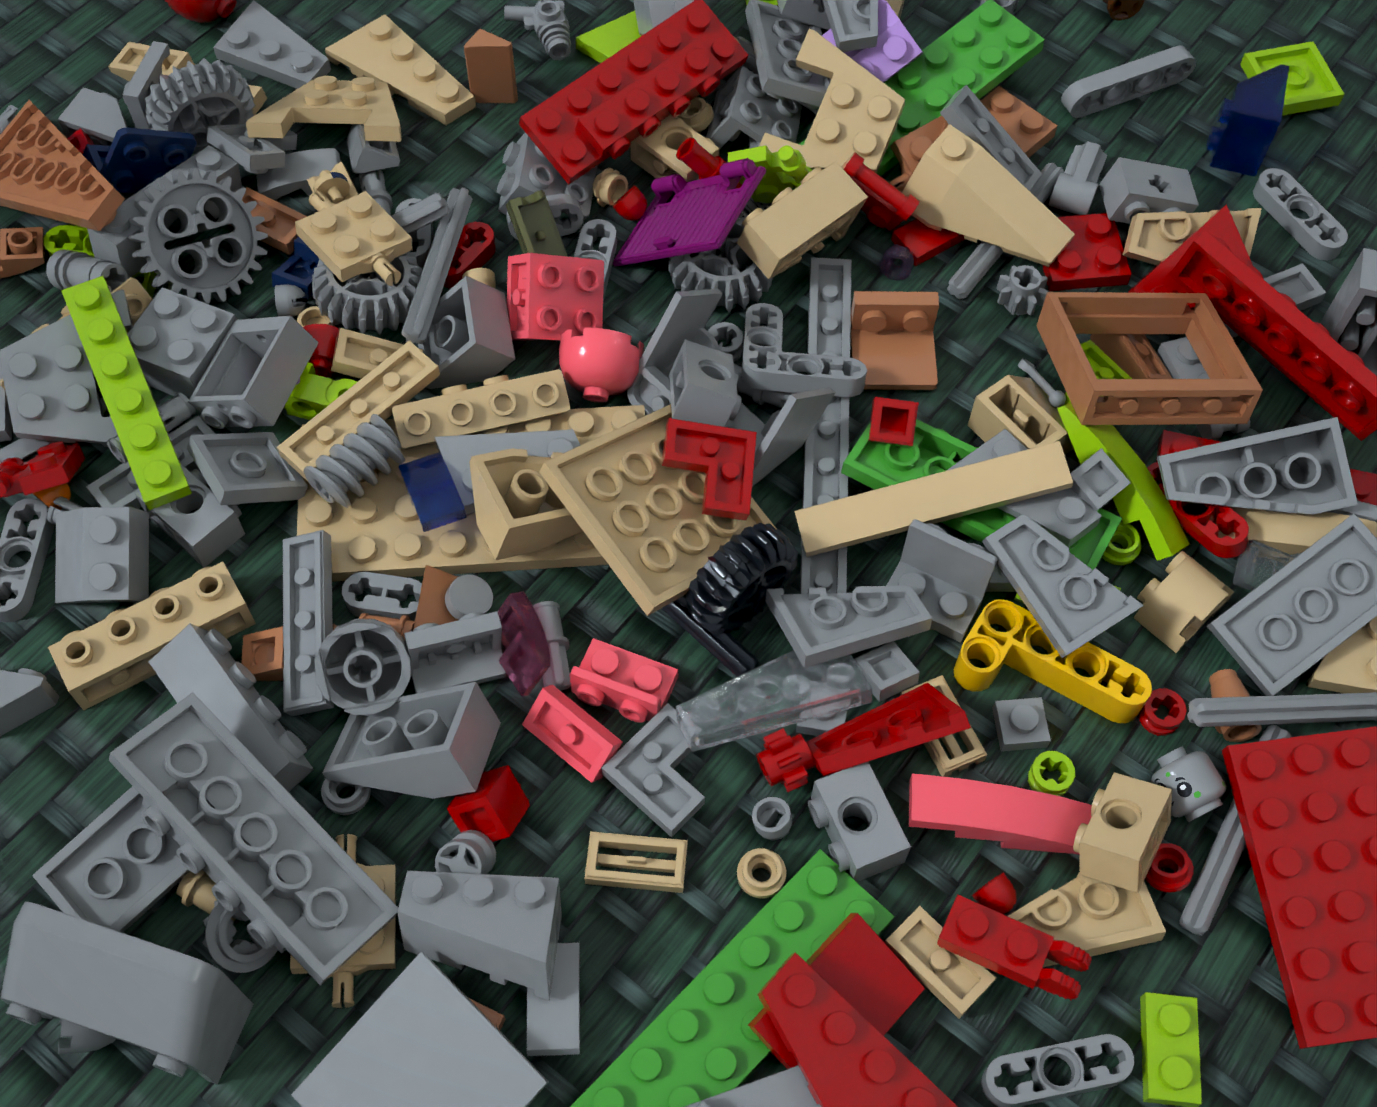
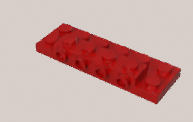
M694 0L521 116L519 125L569 185L610 156L613 159L620 157L629 149L631 142L640 135L643 138H647L660 127L661 121L669 115L675 118L682 114L690 106L691 100L698 95L706 97L719 86L721 79L746 63L749 55L703 0Z
M1204 230L1192 242L1169 275L1189 293H1206L1220 318L1227 326L1334 418L1338 417V421L1360 441L1377 430V376L1365 366L1363 360L1356 353L1346 350L1336 342L1322 324L1313 322L1302 313L1289 296L1279 293L1267 283L1258 269L1251 265H1246L1233 254L1224 240L1214 237Z

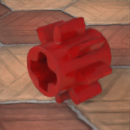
M782 728L763 737L765 750L757 753L756 757L768 784L771 787L779 783L781 785L784 784L787 792L807 784L808 780L806 777H808L806 770L815 767V762L801 734L793 737L787 736L786 731Z

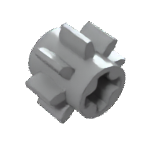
M1013 265L1009 276L1000 275L996 288L1000 291L997 303L1004 304L1005 308L1012 315H1025L1027 313L1030 316L1033 315L1036 305L1043 306L1046 294L1049 292L1044 289L1048 279L1047 276H1041L1034 266L1022 265L1016 267Z

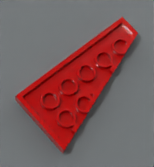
M796 952L789 956L757 994L788 1052L793 1054L809 1084L807 1087L815 1102L820 1104L821 1107H958Z

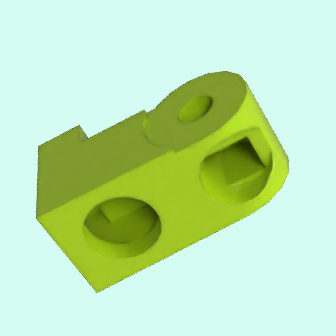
M308 362L300 376V383L295 385L285 404L287 414L311 420L356 384L357 381L352 379L335 381L316 375L313 363Z

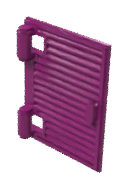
M745 158L724 163L720 167V175L686 182L681 175L673 174L654 179L651 183V188L655 193V197L612 264L614 266H622L720 249L765 175V167H757L752 160ZM742 176H744L745 181L741 188L735 189ZM674 191L675 196L673 197L671 202L666 203L669 197L671 196L672 192Z

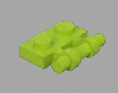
M766 145L728 152V162L748 158L757 167H765L766 173L751 196L755 202L772 203L774 198L787 187L791 189L799 187L804 177L812 171L810 167L806 166V160L802 154L789 145H785L778 152L771 153ZM742 176V178L739 181L741 185L745 181L744 176Z

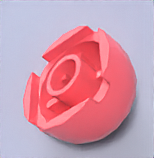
M583 328L582 336L571 337L572 329L566 330L561 335L559 364L562 374L571 387L583 392L584 399L592 402H607L609 396L620 395L632 386L639 372V360L644 352V344L639 341L636 347L631 345L632 336L601 328Z

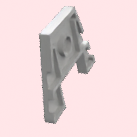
M118 290L111 294L126 331L129 332L133 325L127 296L124 290ZM71 315L0 350V365L13 432L18 438L62 441L65 443H76L78 441L97 443L108 447L107 440L118 435L111 416L104 417L97 381Z

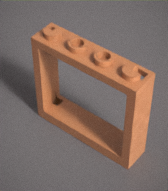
M1047 292L1036 327L1081 425L1248 423L1263 389L1206 293ZM1187 303H1196L1194 309L1191 310ZM1076 334H1185L1210 379H1097Z

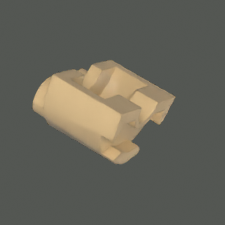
M1181 551L1165 569L1169 575L1162 582L1153 578L1140 592L1137 599L1144 606L1134 616L1136 621L1175 653L1234 594L1232 589L1184 551Z

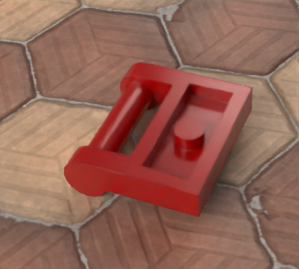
M854 152L841 167L868 196L861 208L867 214V218L874 225L886 228L891 232L903 220L906 221L912 215L920 200L912 194L908 196L903 194L863 164L865 159Z

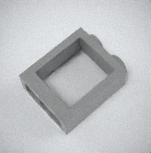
M292 316L234 320L188 403L201 413L200 417L205 423L214 428L274 426L318 342Z

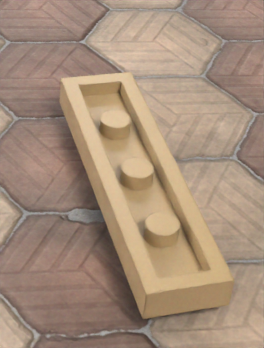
M411 341L406 342L277 446L280 456L307 480L304 474L305 467L312 466L317 469V458L320 455L330 457L329 450L334 444L344 446V437L348 433L357 435V427L361 423L367 422L371 424L370 418L372 414H377L384 421L393 414V406L407 403L440 376L438 365Z

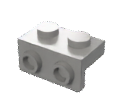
M497 611L488 614L473 612L464 615L458 621L441 625L426 623L416 627L411 632L404 633L405 644L411 658V678L416 694L472 682L480 684L507 676V666L501 649L502 625Z

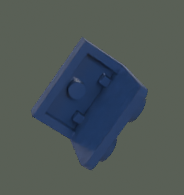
M125 127L116 132L111 146L87 144L83 156L119 193H137L157 178L189 159L197 142L191 133Z

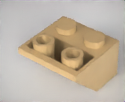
M1007 375L976 396L968 426L985 443L1006 429L1027 449L1060 441L1064 455L1074 449L1057 410L1059 407H1053L1050 404L1049 396L1031 378Z

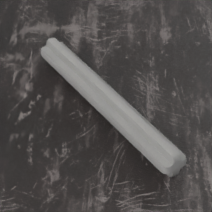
M1054 163L1045 165L1040 171L1042 175L1030 190L1042 203L1052 194L1060 172H1064L1062 167H1057ZM982 241L949 280L948 293L955 295L958 299L966 298L1003 253L1002 248Z
M464 187L461 189L453 188L449 193L447 199L449 213L440 219L401 333L406 338V342L411 341L413 344H422L426 341L472 203V197L468 194L469 190Z
M1377 692L1195 698L1189 702V712L1187 714L1189 722L1195 723L1198 727L1377 720Z
M1269 725L1263 731L1259 741L1290 738L1291 735L1287 730L1281 729L1277 725ZM1234 798L1179 920L1181 927L1195 935L1202 936L1208 931L1246 844Z

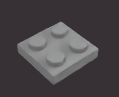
M273 432L190 435L187 450L220 505L298 500L305 496L308 485L302 476L280 456L277 449L280 442Z

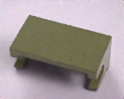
M543 190L536 191L534 194L523 198L518 197L508 201L505 206L523 254L538 253L567 256Z

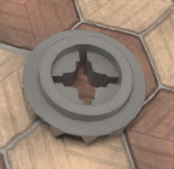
M214 901L215 907L209 917L203 920L206 931L202 944L212 956L211 961L228 971L237 973L251 972L268 963L278 949L274 945L269 949H264L252 936H250V939L254 943L242 939H236L231 943L233 941L232 937L237 932L231 918L239 921H247L249 918L238 907L231 912L225 909L218 901Z

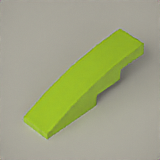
M1071 402L1057 408L1080 464L1102 448L1131 482L1113 497V501L1124 525L1140 520L1156 560L1171 557L1190 545L1169 501L1166 500L1165 495L1143 461L1113 425H1081Z

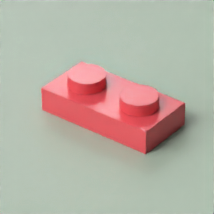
M553 684L542 688L522 723V726L591 783L602 778L601 767L617 753L623 741Z

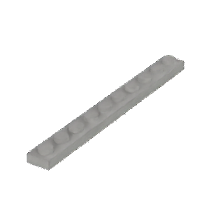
M811 257L807 354L850 357L852 262L850 259ZM833 396L804 443L802 509L848 497V476L842 474L841 470L843 462L849 455V397ZM801 538L800 594H807L808 588L825 587L827 593H846L847 547L806 557Z

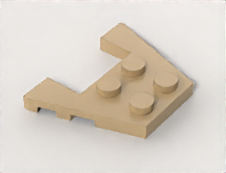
M809 29L796 58V67L831 78L804 145L764 133L759 147L766 145L771 153L778 152L781 147L789 145L802 154L806 160V166L812 170L816 167H820L823 170L835 161L842 166L856 152L865 159L863 164L877 173L904 109L905 99L815 30Z
M334 76L317 77L246 121L248 138H284L293 123L364 124L365 141L401 142L402 140L400 122L387 82H377L371 77H357L352 81H339Z

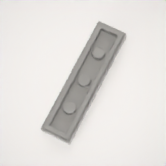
M324 530L283 539L284 713L290 716H297L334 708V703L332 701L329 702L322 696L315 680V658L323 640L333 631L331 535Z

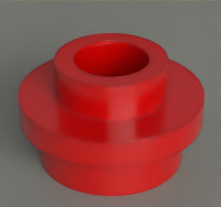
M1171 843L1160 844L1145 880L1152 887L1163 892L1181 891L1192 881L1194 873L1193 863L1186 851L1181 847ZM1170 868L1175 873H1166L1161 871L1160 869Z

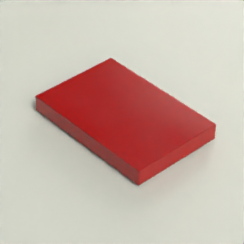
M850 913L806 961L810 967L883 1036L925 989L858 913ZM763 1008L748 1026L787 1069L797 1066L798 1063L793 1054L788 1052L768 1013Z

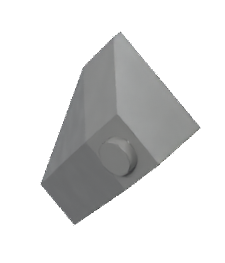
M1338 417L1157 456L1166 500L1305 515L1358 505Z

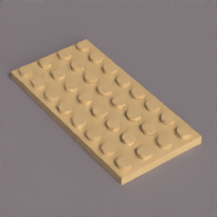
M644 405L570 409L566 413L469 435L573 429L580 445L644 417L645 408ZM394 419L385 420L398 438ZM436 442L407 449L401 447L400 450L405 461L399 464L389 457L387 462L392 470L389 475L384 474L377 468L374 469V474L378 480V484L375 486L362 479L360 481L364 490L362 497L348 490L346 494L351 503L348 508L336 501L329 503L324 500L305 479L304 481L308 485L305 496L298 499L297 536L324 530L331 535L332 582L345 581L357 572H373L400 577L424 576L425 565L450 574L608 565L584 532L535 552L495 561L477 526L476 514L472 513L465 516Z

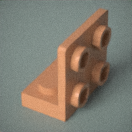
M854 291L850 328L851 358H855L866 365L867 374L864 389H936L938 378L933 330L939 309L938 292Z

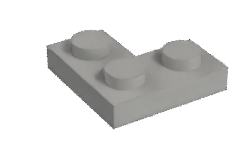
M246 123L216 125L207 127V142L242 165L245 171L264 174L268 172V169L284 168L286 153L284 151L296 150L297 134L289 130L284 138H248Z
M667 703L601 767L602 775L671 838L705 804V797L674 770L702 741L703 733Z

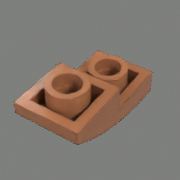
M43 227L0 229V279L29 271L45 263Z

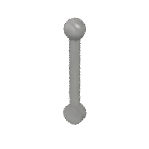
M1022 358L1017 366L1028 373L1049 396L1050 404L1053 407L1064 405L1066 401L1065 394L1062 391H1055L1037 372L1036 366Z

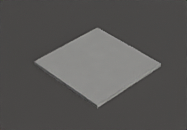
M420 952L291 1095L301 1107H528L549 1081L424 952Z

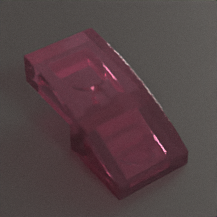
M523 591L510 593L497 611L502 625L501 642L506 648L498 661L521 697L531 693L550 667V653L544 629L531 602Z

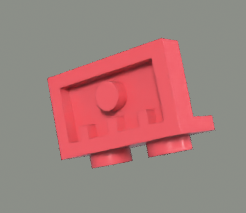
M593 638L580 666H573L569 675L571 691L586 704L592 706L607 705L619 710L620 714L625 718L642 723L645 720L650 721L667 704L678 679V669Z

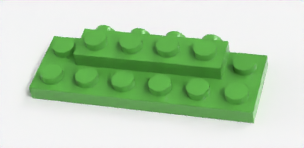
M916 419L912 447L869 441V423L843 462L841 473L876 490L944 472L979 447L967 444L951 436L946 431L934 428ZM996 507L941 523L982 543L987 536L1016 519V517ZM1102 508L1097 510L1102 515L1098 526L1069 547V552L1092 570L1097 567L1122 520L1121 517Z

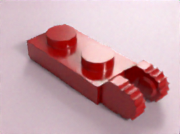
M958 894L937 942L939 947L1029 988L1034 989L1036 986L1049 993L1070 1000L1078 998L1081 985L1075 978H1071L1069 975L1067 976L1056 969L1042 968L1045 959L1047 958L1064 967L1067 966L1080 972H1086L1092 961L1089 953L1080 947H1075L1067 941L1053 940L1054 937Z

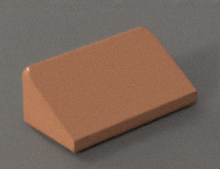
M479 28L464 46L470 92L475 96L476 103H516L518 101L512 43Z
M1145 334L1091 335V341L1132 379H1173Z

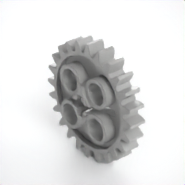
M194 167L189 169L188 179H186L184 173L179 169L172 172L173 183L165 176L156 179L160 191L151 186L143 190L150 202L141 200L135 202L134 206L143 215L142 217L129 218L131 224L140 228V233L128 236V240L141 243V249L132 253V257H145L147 263L141 268V274L152 271L157 274L152 282L153 287H159L167 283V289L177 293L182 290V295L194 299L197 293L198 300L206 304L210 303L211 293L217 302L226 301L225 289L233 296L241 294L238 281L244 285H251L253 280L247 271L256 272L262 270V266L254 258L255 256L267 255L265 249L257 246V241L268 238V234L256 230V225L262 223L265 218L261 216L252 217L250 212L258 203L256 201L244 203L241 200L246 192L245 187L231 191V177L228 176L219 183H216L217 176L215 170L207 171L202 179L199 169ZM207 200L214 202L219 208L220 215L216 222L210 221L204 213V205ZM167 211L174 212L180 219L181 226L177 233L170 232L164 225V215ZM227 224L233 226L232 232L208 238L201 242L187 244L170 250L164 247L167 241ZM222 240L228 242L233 249V257L230 262H225L218 254V246ZM183 251L189 253L194 259L195 267L191 274L185 273L179 266V255Z

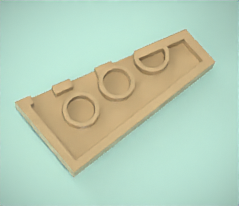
M385 14L325 48L326 56L330 62L336 65L343 63L350 67L352 74L358 77H371L377 82H387L391 95L399 94L408 100V105L445 125L476 108L475 96Z

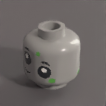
M1181 746L1157 759L1161 769L1153 774L1151 783L1172 789L1171 816H1185L1187 821L1190 822L1223 805L1219 797L1224 794L1226 785L1205 752L1194 751L1187 754L1184 747Z

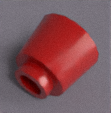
M327 324L304 326L303 328L318 342L308 362L313 363L316 375L326 378L331 377L334 373L331 371L339 328Z

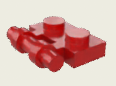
M62 441L48 444L37 450L38 455L27 462L17 457L3 460L0 464V498L22 492L24 495H28L70 482L85 460L79 443L66 447Z

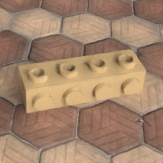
M222 561L212 567L199 569L192 577L171 587L161 588L153 592L149 598L126 609L116 610L110 613L104 620L86 629L67 634L61 641L49 646L48 649L68 692L80 707L86 710L157 674L148 661L188 624L191 623L207 631H210L212 628L216 629L227 639L256 623Z

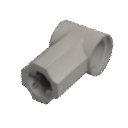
M1087 141L1085 144L1075 146L1065 172H1060L1048 206L1074 215H1088L1099 185L1097 181L1107 158V154L1102 151L1101 145Z

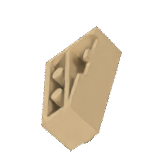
M836 161L823 170L820 167H816L804 177L799 187L794 190L787 187L774 198L770 207L764 211L760 207L752 211L742 222L744 229L737 244L764 275L771 279L802 260L801 256L807 251L811 250L815 254L822 250L824 244L821 241L829 236L835 241L843 238L868 196Z

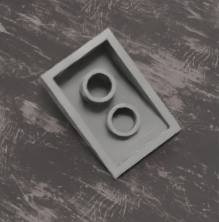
M476 682L402 696L390 708L374 715L350 714L322 773L327 780L431 799L476 792L501 722Z

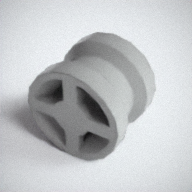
M463 831L439 849L435 857L436 872L487 874L492 870L496 862L494 844L487 835L480 831ZM467 852L470 853L473 861H475L474 864L470 863Z

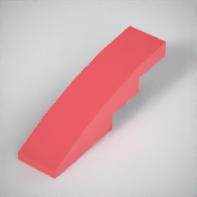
M912 773L910 778L909 827L955 831L956 838L1001 841V848L1079 854L1073 850L1077 830L1081 823L1088 824L1092 817V805L1057 795L962 778Z

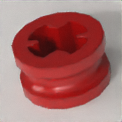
M1158 688L1151 691L1149 699L1138 715L1142 726L1149 733L1157 736H1167L1180 726L1185 719L1187 710L1184 700L1175 691ZM1160 705H1164L1170 710L1164 720L1155 715Z

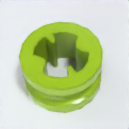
M1046 751L1038 755L1028 772V783L1033 791L1061 797L1069 790L1075 778V767L1072 761L1065 754L1058 751ZM1045 767L1050 772L1057 769L1061 773L1057 782L1053 778L1046 781L1042 778Z

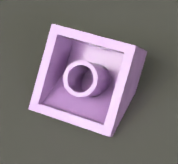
M878 0L877 46L844 52L883 83L923 54L886 0ZM829 29L822 37L836 46L832 30Z

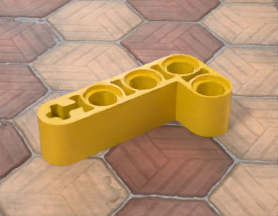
M1005 599L991 601L984 607L963 642L954 667V677L957 683L966 690L977 692L987 689L995 680L1003 664H1006L1116 723H1128L1134 720L1149 699L1152 691L1151 681L1146 673L1089 642L1062 658L1031 612ZM990 624L1001 625L1007 632L996 631ZM1032 646L1043 647L1047 650L1048 654H1040ZM969 659L981 660L987 667H976L970 663ZM1074 668L1084 669L1091 677L1079 675ZM1104 681L1107 683V685L1103 686L1101 685V682Z

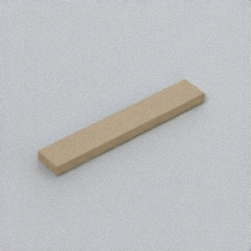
M1057 441L794 512L806 557L908 531L914 519L925 524H935L1072 488L1073 480L1061 443Z

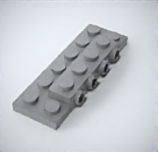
M193 692L110 752V763L143 797L142 805L146 810L141 814L147 826L160 837L168 832L181 846L176 852L184 866L194 874H197L202 869L216 883L212 887V893L217 901L231 912L238 907L250 919L251 923L247 925L248 932L262 948L269 949L274 945L281 953L287 950L320 986L397 916L398 907Z

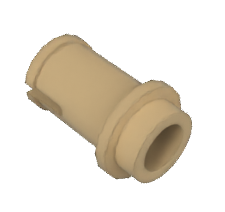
M204 870L197 874L191 871L187 873L176 891V894L182 897V904L187 907L194 904L208 914L215 907L214 901H217L212 893V887L216 883Z

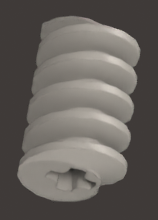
M372 414L370 418L371 424L364 422L358 425L357 435L348 433L343 439L344 446L334 444L329 450L330 457L320 455L316 460L317 469L312 466L304 468L305 477L310 485L327 502L334 503L336 501L348 508L351 505L346 494L348 490L362 497L364 495V490L360 484L362 479L375 486L378 484V480L374 474V469L377 468L384 474L389 475L392 471L387 462L389 457L399 464L405 461L400 450L401 444L396 434L377 414Z

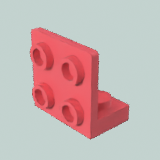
M538 253L508 256L507 311L512 340L561 341V335L566 330L572 329L571 337L582 336L583 328L602 329L604 262L597 259Z

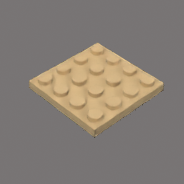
M671 404L545 461L539 471L647 616L686 595L690 590V582L698 576L697 571L704 567L708 562V557L713 556L719 550L720 545L724 546L730 541L732 535H739L744 528L753 527L758 523H763L764 525L770 523L776 529L752 497L750 515L746 521L702 514L706 473L662 466L666 425L668 419L672 418Z

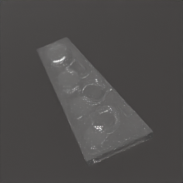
M793 650L676 706V716L690 750L694 752L872 703V688L851 654L804 668Z

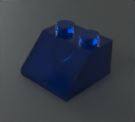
M1281 64L1237 84L1231 99L1224 98L1218 115V122H1221L1220 127H1212L1207 141L1206 149L1212 150L1209 167L1256 176L1281 123L1289 66Z

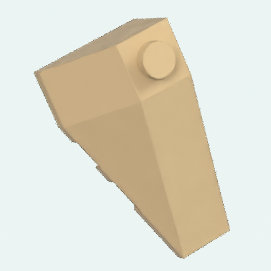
M951 124L947 126L924 153L902 191L906 196L912 194L920 200L912 216L927 227L938 231L944 228L965 235L964 239L975 243L980 240L1001 247L1003 252L1048 267L1075 235L981 145Z
M511 448L471 456L469 464L476 522L495 561L535 552L584 532L539 473L545 461L563 453L553 452L551 457L528 456L525 449Z

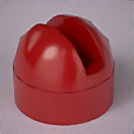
M635 185L623 194L612 207L624 219L635 221L645 213L647 201L644 194Z
M1002 872L974 892L972 897L977 903L1005 914L1014 907L1017 893L1009 878Z

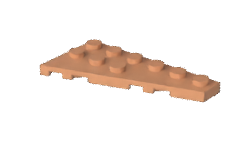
M28 100L0 134V206L96 231H101L103 227L114 220L117 209L125 198L59 129Z

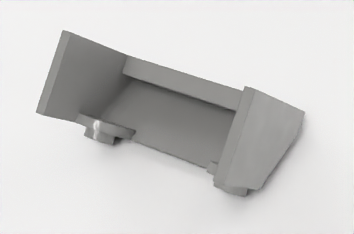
M717 288L678 291L673 296L639 360V372L632 386L627 390L630 404L644 405L645 416L671 404L669 374L685 339L720 351L716 339L704 328L723 294ZM830 387L790 394L782 409L774 412L766 424L741 403L736 418L733 421L728 420L725 427L757 432L752 487L803 446L836 393Z
M24 902L13 923L0 998L9 1005L5 1014L35 1026L42 1017L46 1019L56 1017L144 1048L156 1056L152 1065L160 1070L183 1077L188 1068L197 1072L208 1082L218 1085L254 1005L220 969L195 957L31 902Z

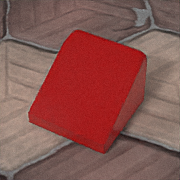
M874 397L871 410L869 441L912 447L919 402Z

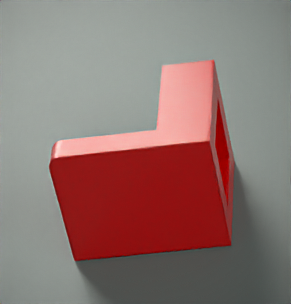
M509 765L483 772L476 792L456 795L447 807V810L460 832L467 830L480 831L494 842L512 835L529 808L530 803Z

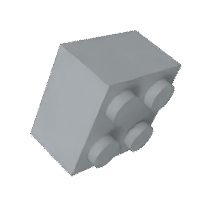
M162 287L128 332L149 387L173 396L178 392L183 393L190 399L234 320H237L235 314Z

